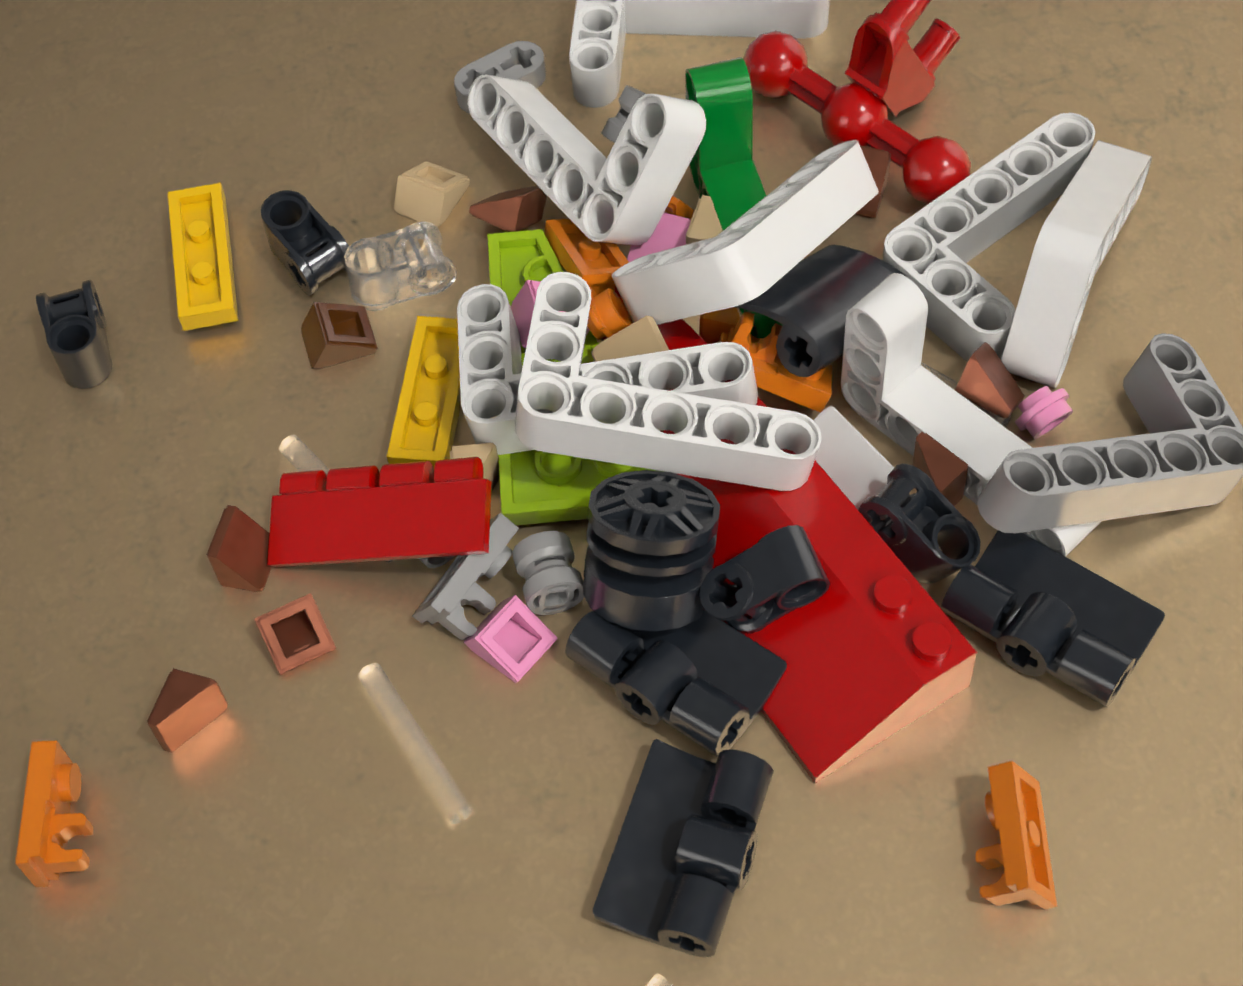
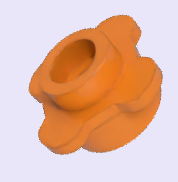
M590 287L591 305L587 327L597 339L600 340L605 336L609 338L632 324V319L626 306L614 290L607 288L597 295Z

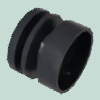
M653 470L623 472L603 480L593 489L588 506L589 523L586 540L589 545L586 551L583 595L589 607L606 621L636 630L662 631L676 629L698 620L706 611L701 604L699 594L701 583L706 574L714 567V558L712 556L716 550L720 504L712 491L693 479L672 472Z

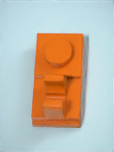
M570 219L546 220L544 234L560 265L567 272L576 274L584 279L597 295L607 288L615 291L616 285L612 279V274L623 265L629 263L617 244L592 241Z
M744 312L735 328L731 327L728 334L724 332L721 334L718 343L734 342L742 345L749 351L753 361L758 388L821 413L832 395V365H827L808 377H798L790 373L782 365L777 355L776 343L782 328L781 325L775 323L771 333L767 337L759 339L750 334L753 327L754 314Z
M57 740L35 741L31 743L15 864L35 887H48L50 880H59L61 872L84 871L89 867L90 858L83 849H63V843H68L74 836L92 835L93 825L84 814L70 813L71 802H77L80 797L81 773L78 764L71 761Z
M1014 761L989 766L988 773L991 791L985 795V807L990 823L1000 833L1001 843L978 849L975 857L976 862L987 870L1004 866L1005 873L1001 875L996 883L979 887L980 895L996 906L1027 900L1033 905H1039L1044 910L1057 907L1040 783Z

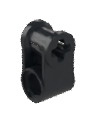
M285 190L271 194L264 201L261 207V218L273 254L289 270L298 286L307 295L310 296L318 291L317 284L341 269L348 272L357 266L354 254L344 237L335 227L325 221L307 201L305 196L299 192Z
M92 280L82 282V288L55 296L49 297L46 293L37 294L36 303L45 330L46 342L66 382L72 387L80 389L92 388L101 384L112 370V360L105 333L106 320Z
M896 465L887 476L886 487L877 496L868 497L858 508L859 512L919 582L926 584L936 583L961 570L963 567L972 564L980 553L981 541L978 531L972 522L962 516L946 499L926 473L913 465ZM915 488L917 490V493H913L910 495L909 493L911 492V490ZM888 515L884 520L880 519V516Z
M793 525L768 533L754 546L724 564L714 567L706 574L701 583L699 595L701 604L708 614L719 620H726L729 626L741 633H755L796 608L816 601L827 592L830 582L805 529L801 526ZM725 579L730 580L734 584L731 585L730 583L726 582ZM745 614H748L753 618L749 619L747 616H745Z

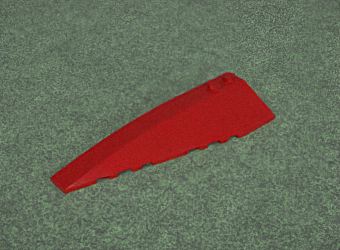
M615 287L616 294L622 300L617 287ZM683 319L657 324L669 350L707 345ZM605 336L604 338L601 339V341H604V340L607 339L608 337ZM758 397L756 405L767 407ZM670 430L660 431L666 434H675ZM719 439L727 444H736L728 439ZM781 449L782 451H784V452H786V453L796 454L795 452H793V451H791V450ZM816 460L808 480L800 488L792 491H780L678 474L693 479L712 491L720 504L716 550L712 556L714 558V567L724 564L754 546L768 533L782 527L798 525L805 529L829 579V589L816 601L796 608L758 632L742 633L787 663L786 671L761 709V712L814 783L819 782L970 687L977 651ZM725 579V581L728 582V583H730L731 585L734 584V583L731 582L730 580ZM745 614V616H747L749 619L753 618L750 615Z

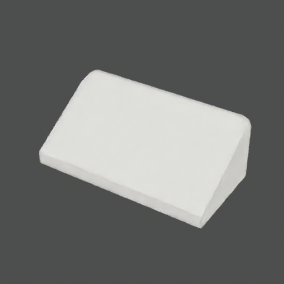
M831 405L813 420L821 430L822 438L815 460L858 509L868 497L877 496L886 487L887 476L894 467ZM885 514V515H882V516H880V519L883 520V519H885L888 515H886V514Z

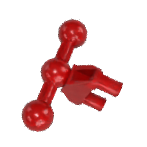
M890 0L881 13L875 12L873 15H868L857 30L849 67L845 71V75L851 83L838 87L808 68L804 46L792 35L773 31L759 35L748 45L743 60L748 69L751 87L756 93L774 99L793 95L820 113L824 134L833 145H838L840 142L858 140L860 146L889 152L891 155L890 160L902 168V179L906 190L915 200L929 204L971 175V163L967 151L958 142L940 136L919 140L888 120V112L897 116L901 110L919 104L927 98L936 86L934 83L936 77L933 74L961 39L954 28L944 21L935 18L923 37L912 49L908 43L910 38L907 33L932 0Z

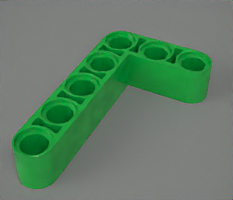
M741 57L694 67L685 71L686 99L698 103L704 110L706 118V130L689 164L699 198L701 199L702 195L711 197L722 230H725L766 197L752 159L753 95L748 69ZM738 308L741 315L744 312L754 314L753 327L750 332L754 337L759 339L767 337L775 323L783 326L782 323L764 314Z

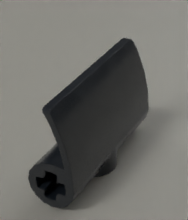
M829 245L800 261L760 296L734 308H742L764 314L782 323L783 326L776 343L777 355L782 365L790 373L798 377H808L843 356L845 323L848 310L890 274L906 275L887 262L866 252L841 245Z
M999 530L975 566L970 564L959 571L948 588L941 604V610L944 613L996 642V648L1000 656L1015 670L1035 677L1047 672L1105 707H1108L1114 700L1165 618V613L1162 610L1024 533H1005Z
M591 611L581 618L568 638L565 650L569 659L613 687L622 705L635 717L652 725L658 724L662 720L717 757L719 752L730 750L764 707L787 669L785 660L706 611L698 620L681 628L662 631L628 629L606 621L596 612Z
M655 739L649 750L593 906L594 917L607 925L667 948L699 957L714 956L736 888L740 890L744 888L752 869L757 846V832L755 828L774 772L771 765L756 755L733 749L719 752L717 761L714 763L682 751L659 739Z

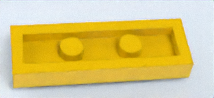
M221 183L168 192L178 318L183 330L238 321L226 199Z
M417 316L389 443L387 461L388 464L430 461L434 468L437 460L450 459V451H452L461 407L457 318Z

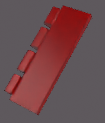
M479 457L437 460L434 468L430 461L385 464L381 467L380 472L377 466L373 465L330 469L327 475L323 470L283 473L280 478L279 494L282 495L272 496L267 565L271 567L489 554L492 481L483 479V463Z

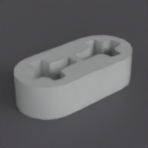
M516 41L464 66L457 72L454 78L456 98L460 108L469 113V90L474 80L481 75L527 81L536 89L540 87L546 79L545 59L542 49L529 41Z

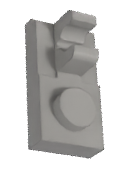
M502 513L490 519L489 554L458 555L412 616L420 623L428 621L430 624L438 622L461 640L473 636L478 629L466 620L462 606L472 605L483 615L494 609L496 606L495 599L480 587L476 581L484 574L491 579L506 564L513 551L507 544L519 528Z

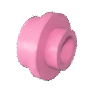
M1048 386L1038 389L1018 405L1023 414L1016 420L1015 424L1021 431L1027 429L1034 439L1045 435L1073 413V410L1066 402L1069 398L1068 393L1064 388L1051 392Z

